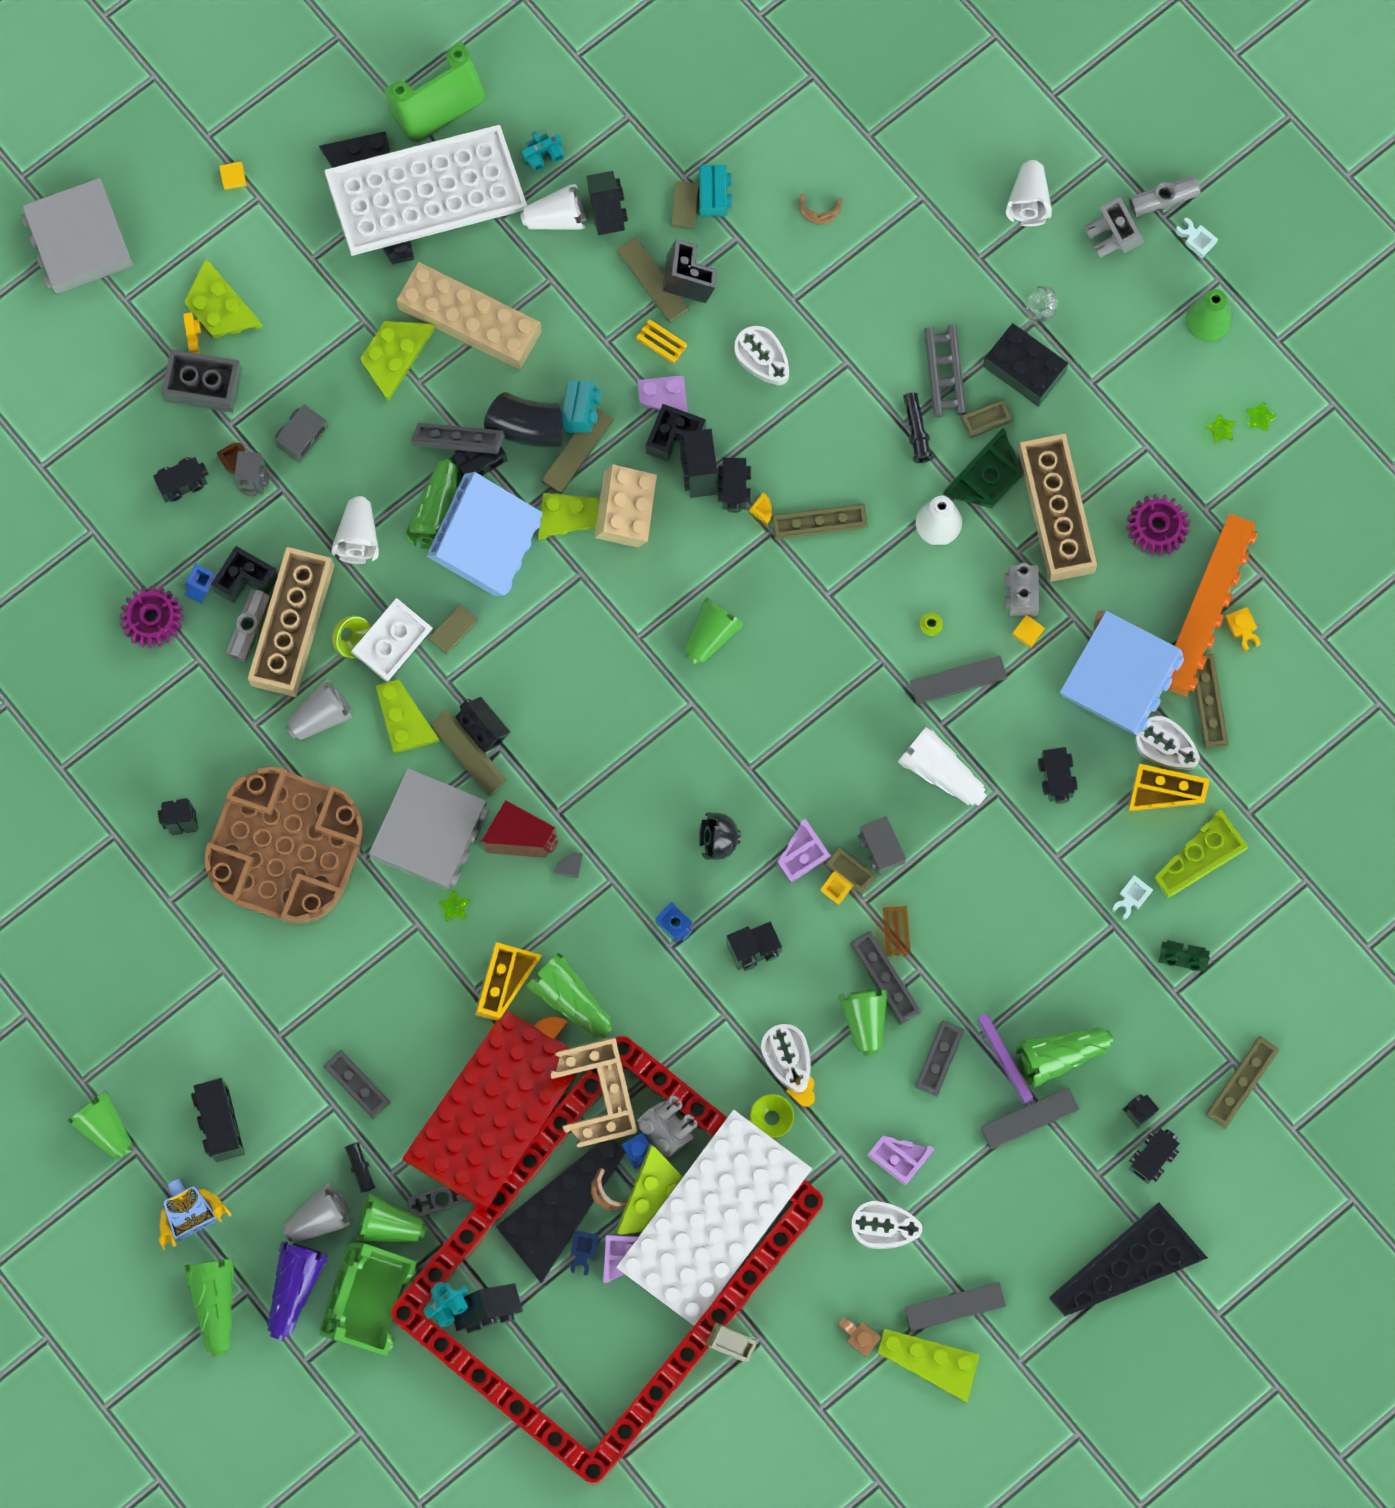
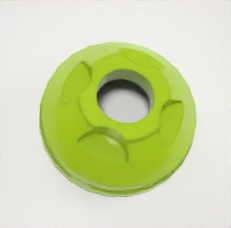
M353 615L339 621L332 636L335 650L344 657L357 658L351 651L371 629L369 622L362 617ZM348 627L350 634L347 639L342 640L341 633Z
M776 1094L764 1095L753 1104L750 1111L751 1123L771 1138H779L791 1129L794 1122V1110L789 1101L784 1097ZM773 1111L779 1115L780 1119L776 1125H768L765 1122V1115L768 1112Z

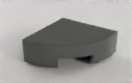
M573 853L564 857L556 866L555 874L578 878L583 853Z

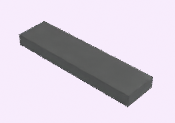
M418 423L411 438V443L413 446L498 454L505 436L502 430Z
M1001 656L911 680L910 686L916 705L1006 680L1007 675Z
M869 931L852 941L850 946L879 992L881 993L882 989H887L886 1003L900 1025L920 1014V1008L872 932Z
M1066 1088L981 1127V1130L990 1150L1077 1112L1079 1108L1070 1089Z
M1000 1282L907 1306L905 1307V1312L912 1332L1006 1307Z

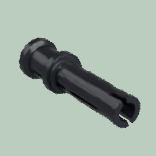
M907 393L903 396L911 430L909 442L913 445L915 455L913 462L918 464L926 463L934 459L928 443L930 436L924 429L918 393Z

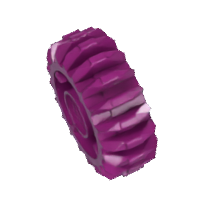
M1154 494L1153 500L1145 496L1144 503L1138 500L1136 502L1137 508H1131L1130 512L1132 515L1127 517V521L1130 523L1127 524L1126 530L1132 531L1128 537L1129 539H1135L1133 542L1134 547L1142 545L1141 553L1149 549L1150 556H1153L1154 551H1157L1158 556L1161 557L1163 550H1165L1170 555L1172 548L1179 550V543H1185L1186 538L1184 536L1189 534V530L1186 527L1190 525V521L1185 520L1188 516L1187 512H1180L1183 505H1174L1176 502L1175 498L1168 502L1166 501L1167 495H1163L1162 500H1159L1157 494ZM1155 521L1161 522L1164 528L1156 529L1152 523Z
M152 585L149 592L146 591L145 587H142V593L139 595L136 591H133L134 599L132 600L129 597L125 599L129 606L122 605L121 607L122 611L125 612L119 616L124 621L120 624L122 629H126L124 634L126 637H131V642L134 644L139 641V646L142 648L147 642L150 649H153L156 642L162 648L163 644L161 641L166 640L168 644L171 643L169 636H178L174 629H182V624L178 621L184 620L183 614H180L183 608L181 605H177L179 603L177 597L172 598L173 594L171 591L164 594L165 590L163 587H160L157 592ZM149 614H157V618L154 621L146 620Z

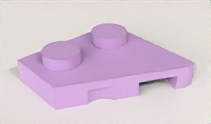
M684 375L638 380L641 406L650 409L655 408L660 411L662 404H666L688 413Z
M803 819L777 864L789 882L792 883L828 860L831 856L807 820Z
M882 1136L868 1153L867 1157L906 1186L932 1154L934 1148L931 1146L914 1145L913 1142L897 1141L895 1138Z
M606 1234L603 1283L625 1275L616 1266L639 1236Z

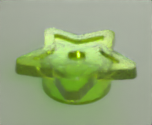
M1264 402L1256 408H1247L1246 410L1251 418L1248 424L1249 428L1258 426L1263 431H1267L1268 423L1276 418V415L1266 408Z
M1218 414L1214 423L1206 425V429L1212 433L1213 442L1217 443L1224 439L1232 441L1233 435L1231 430L1235 425V421H1226L1221 414Z
M452 891L447 900L439 902V905L446 910L445 920L448 921L455 916L465 919L464 909L470 900L461 899L455 891Z

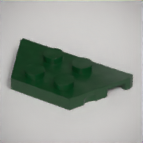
M1004 428L994 436L943 491V495L993 508L1017 483L1024 472L1016 459L1015 451L1009 443Z

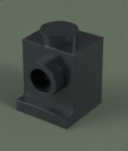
M1140 1094L1122 1110L1135 1126L1139 1128L1159 1111V1108L1147 1094L1144 1097Z

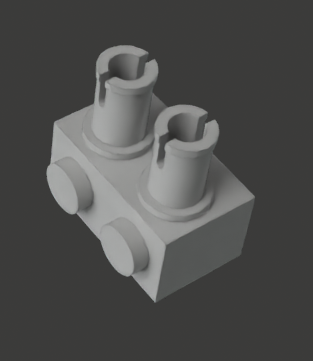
M1121 197L1101 206L1102 217L1084 226L1090 239L1108 229L1113 231L1110 238L1094 245L1100 258L1118 248L1127 253L1145 243Z
M1027 563L1010 565L1009 572L1004 574V587H1009V596H1005V610H1009V617H1025L1026 615L1038 617V565H1029Z
M670 1096L667 1101L664 1100L648 1109L635 1122L648 1141L666 1159L682 1151L694 1139L690 1132L697 1127L696 1120L689 1125V1122L694 1119L693 1116L686 1115L681 1121L675 1113L681 1109L682 1102L679 1101L674 1105L679 1100L676 1096Z

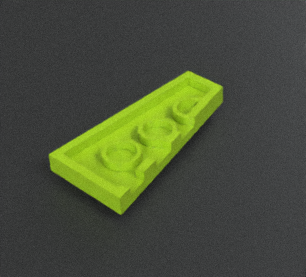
M1220 809L1215 814V817L1209 823H1206L1200 829V832L1184 846L1183 850L1166 864L1155 876L1154 880L1166 897L1170 898L1246 851L1248 845Z
M884 1329L878 1354L938 1386L947 1393L954 1395L963 1402L968 1403L979 1354Z

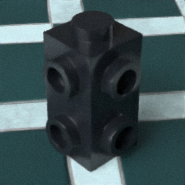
M187 457L180 460L178 465L158 470L157 474L153 475L166 503L168 501H178L183 497L182 495L188 492L194 493L202 490L204 485L208 484L205 476L209 474L203 462L199 464L196 457Z
M723 458V466L718 465V479L723 480V488H718V502H722L723 509L728 512H741V510H746V502H751V488H746V480H751V466H746V458Z
M482 697L474 700L468 699L459 707L461 710L455 718L484 753L498 747L509 735V729Z
M1066 747L1042 750L1041 758H1038V767L1040 772H1044L1045 781H1042L1044 795H1048L1049 802L1055 801L1056 804L1069 802V798H1073L1074 791L1078 789L1076 777L1071 776L1070 768L1073 767L1071 753L1067 754Z
M1160 1128L1157 1133L1152 1131L1144 1141L1147 1144L1142 1152L1137 1150L1129 1160L1132 1163L1129 1170L1146 1184H1149L1151 1180L1157 1182L1165 1171L1161 1168L1166 1161L1171 1163L1179 1153L1176 1149L1180 1144L1176 1141L1178 1137L1168 1129L1164 1131Z

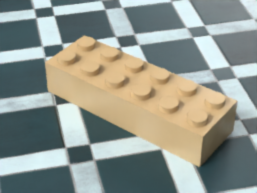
M420 262L416 265L396 300L400 311L426 324H433L436 329L518 370H521L542 332L541 322Z
M1066 433L1020 442L1018 454L1024 472L1023 475L1049 582L1094 574L1097 562Z
M286 547L248 676V681L252 687L297 697L334 570L332 558Z

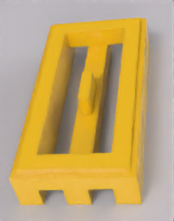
M650 319L647 321L646 326L641 329V333H638L636 336V340L675 364L687 347V343ZM650 328L653 329L654 331H656L657 333H659L660 335H662L663 337L667 338L668 340H670L671 342H673L674 344H676V345L679 346L680 348L678 349L677 347H675L674 345H672L671 343H669V342L666 341L665 339L661 338L660 336H658L657 334H655L654 332H652V331L650 330ZM644 336H650L658 343L674 352L675 355H671L670 353L660 348Z

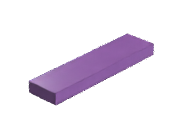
M988 1014L978 1017L977 1023L1023 1106L1030 1103L1033 1095Z

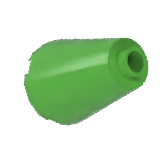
M1217 289L1210 290L1195 300L1188 308L1186 324L1196 338L1203 341H1215L1228 333L1232 325V313L1224 292Z
M706 597L684 651L687 652L685 657L696 665L699 661L704 664L742 629L745 623Z
M876 989L851 992L848 998H845L844 994L839 995V1001L858 1051H863V1056L878 1054L877 1049H882L887 989H882V994H878Z
M106 1090L67 1120L72 1127L111 1158L117 1156L121 1159L131 1151L128 1146L132 1142Z
M368 1193V1199L365 1200L359 1221V1226H362L360 1233L357 1232V1240L361 1242H417L419 1238L423 1239L426 1224H423V1218L375 1194Z

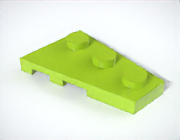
M543 493L541 508L543 514L540 518L541 524L539 526L538 540L546 539L553 535L568 534V532L596 528L600 498Z
M399 679L376 685L394 754L440 742Z

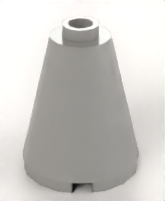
M329 679L323 680L287 720L289 726L286 729L294 739L296 737L300 740L354 717L353 713H348L351 707L335 686L331 689L328 685L331 683Z
M327 1182L322 1185L284 1222L285 1228L283 1233L288 1241L291 1242L293 1240L295 1243H300L353 1224V1218L348 1219L347 1216L351 1212L349 1206L337 1188L334 1190L330 1188L332 1183Z

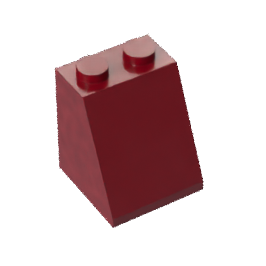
M506 800L481 840L484 851L487 853L546 858L549 852L552 854L559 841H557L558 836L554 826Z

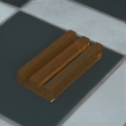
M907 906L883 908L886 956L910 955ZM891 912L893 914L895 949H891L888 913ZM897 912H902L904 949H900Z

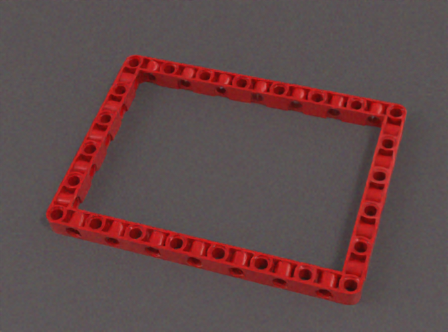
M626 1036L615 1038L617 1047L621 1044L629 1047V1052L626 1055H619L623 1070L629 1069L641 1079L645 1086L663 1100H668L670 1096L678 1097L679 1100L674 1105L679 1101L682 1102V1107L678 1110L679 1113L684 1117L686 1115L693 1116L694 1119L691 1123L696 1120L697 1128L703 1129L712 1137L727 1119L723 1113ZM597 1068L590 1069L584 1074L547 1119L498 1192V1194L505 1196L504 1203L499 1206L491 1203L487 1210L476 1205L391 1309L392 1319L398 1326L584 1481L594 1485L605 1479L709 1350L710 1347L705 1344L716 1323L712 1320V1313L716 1310L723 1311L726 1318L719 1324L727 1327L818 1215L823 1206L822 1194L806 1180H803L789 1199L792 1202V1206L593 1452H589L430 1318L427 1319L426 1315L423 1314V1309L432 1298L431 1288L438 1282L444 1284L449 1282L459 1264L466 1257L468 1258L487 1236L486 1232L497 1219H501L518 1198L517 1195L528 1181L531 1182L548 1162V1158L559 1144L562 1145L572 1133L571 1130L568 1133L564 1130H557L554 1127L555 1121L565 1119L568 1124L579 1121L590 1106L593 1107L603 1095ZM659 1074L667 1078L666 1083L661 1086L653 1082L654 1077ZM591 1081L599 1085L598 1089L593 1093L585 1090L586 1084ZM694 1105H701L704 1108V1113L700 1116H694L690 1110ZM528 1156L536 1158V1164L531 1168L523 1165L524 1159ZM809 1196L815 1197L818 1201L815 1208L806 1207L804 1204L805 1198ZM467 1231L474 1234L473 1241L468 1244L462 1243L461 1235ZM778 1234H783L787 1238V1243L784 1246H777L773 1238ZM435 1269L442 1271V1278L439 1281H430L429 1274ZM747 1272H752L756 1275L757 1280L751 1285L746 1284L742 1279L743 1275ZM404 1307L409 1308L411 1312L410 1317L407 1320H400L398 1318L399 1310ZM439 1339H446L448 1341V1347L445 1351L439 1352L436 1350L435 1344ZM687 1348L693 1350L695 1354L694 1358L689 1362L682 1360L680 1357L681 1352ZM477 1370H483L486 1373V1378L482 1383L473 1381V1374ZM659 1387L663 1390V1396L660 1400L650 1398L649 1392L652 1388ZM516 1401L522 1402L524 1405L523 1412L518 1415H514L510 1410L511 1405ZM628 1426L632 1429V1434L628 1439H621L618 1436L620 1427ZM559 1433L562 1436V1442L559 1446L555 1447L549 1444L548 1439L551 1434ZM590 1465L600 1467V1474L597 1478L587 1476L586 1471Z

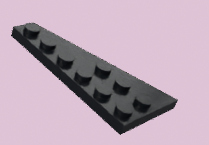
M386 131L319 145L322 154L326 157L331 168L390 153ZM410 241L382 248L392 265L414 260Z
M614 1139L599 1142L496 1226L541 1284L594 1203L591 1194V1183L600 1168L605 1170L601 1178L603 1189L624 1157L625 1152Z
M1158 1202L1052 1294L1049 1300L1066 1317L1208 1259V1257Z

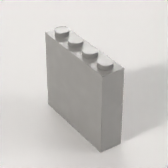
M100 178L22 206L25 214L21 215L25 227H30L32 234L28 235L33 248L38 247L40 253L36 255L40 268L45 267L47 272L46 275H43L48 288H53L55 294L134 266Z
M407 768L371 847L369 856L375 861L449 891L451 886H456L460 878L458 870L461 864L465 865L469 858L470 852L467 850L470 844L475 843L480 830H477L480 822H485L488 816L487 802L484 799Z

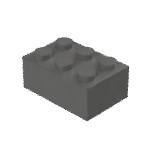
M171 349L161 393L165 402L233 413L242 374L241 364L239 360Z

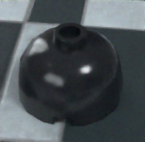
M712 812L705 813L708 817L707 820L702 819L699 831L700 846L705 845L706 852H701L705 860L725 859L734 852L737 844L740 843L741 832L737 829L733 819L728 815Z

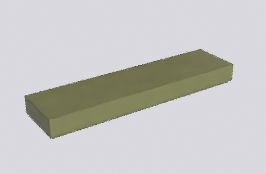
M636 237L617 249V253L669 323L689 311L688 306L680 296L663 291L664 274Z
M597 408L598 419L597 423L593 424L591 433H574L542 479V483L559 494L563 493L613 422L612 417Z
M865 504L772 515L775 540L868 528Z
M1214 654L1204 655L1207 657L1203 670L1198 669L1195 675L1196 678H1199L1195 688L1204 749L1226 747L1229 745Z
M448 709L442 711L430 726L489 797L494 795L507 779Z
M1259 1036L1205 1116L1226 1129L1280 1049Z

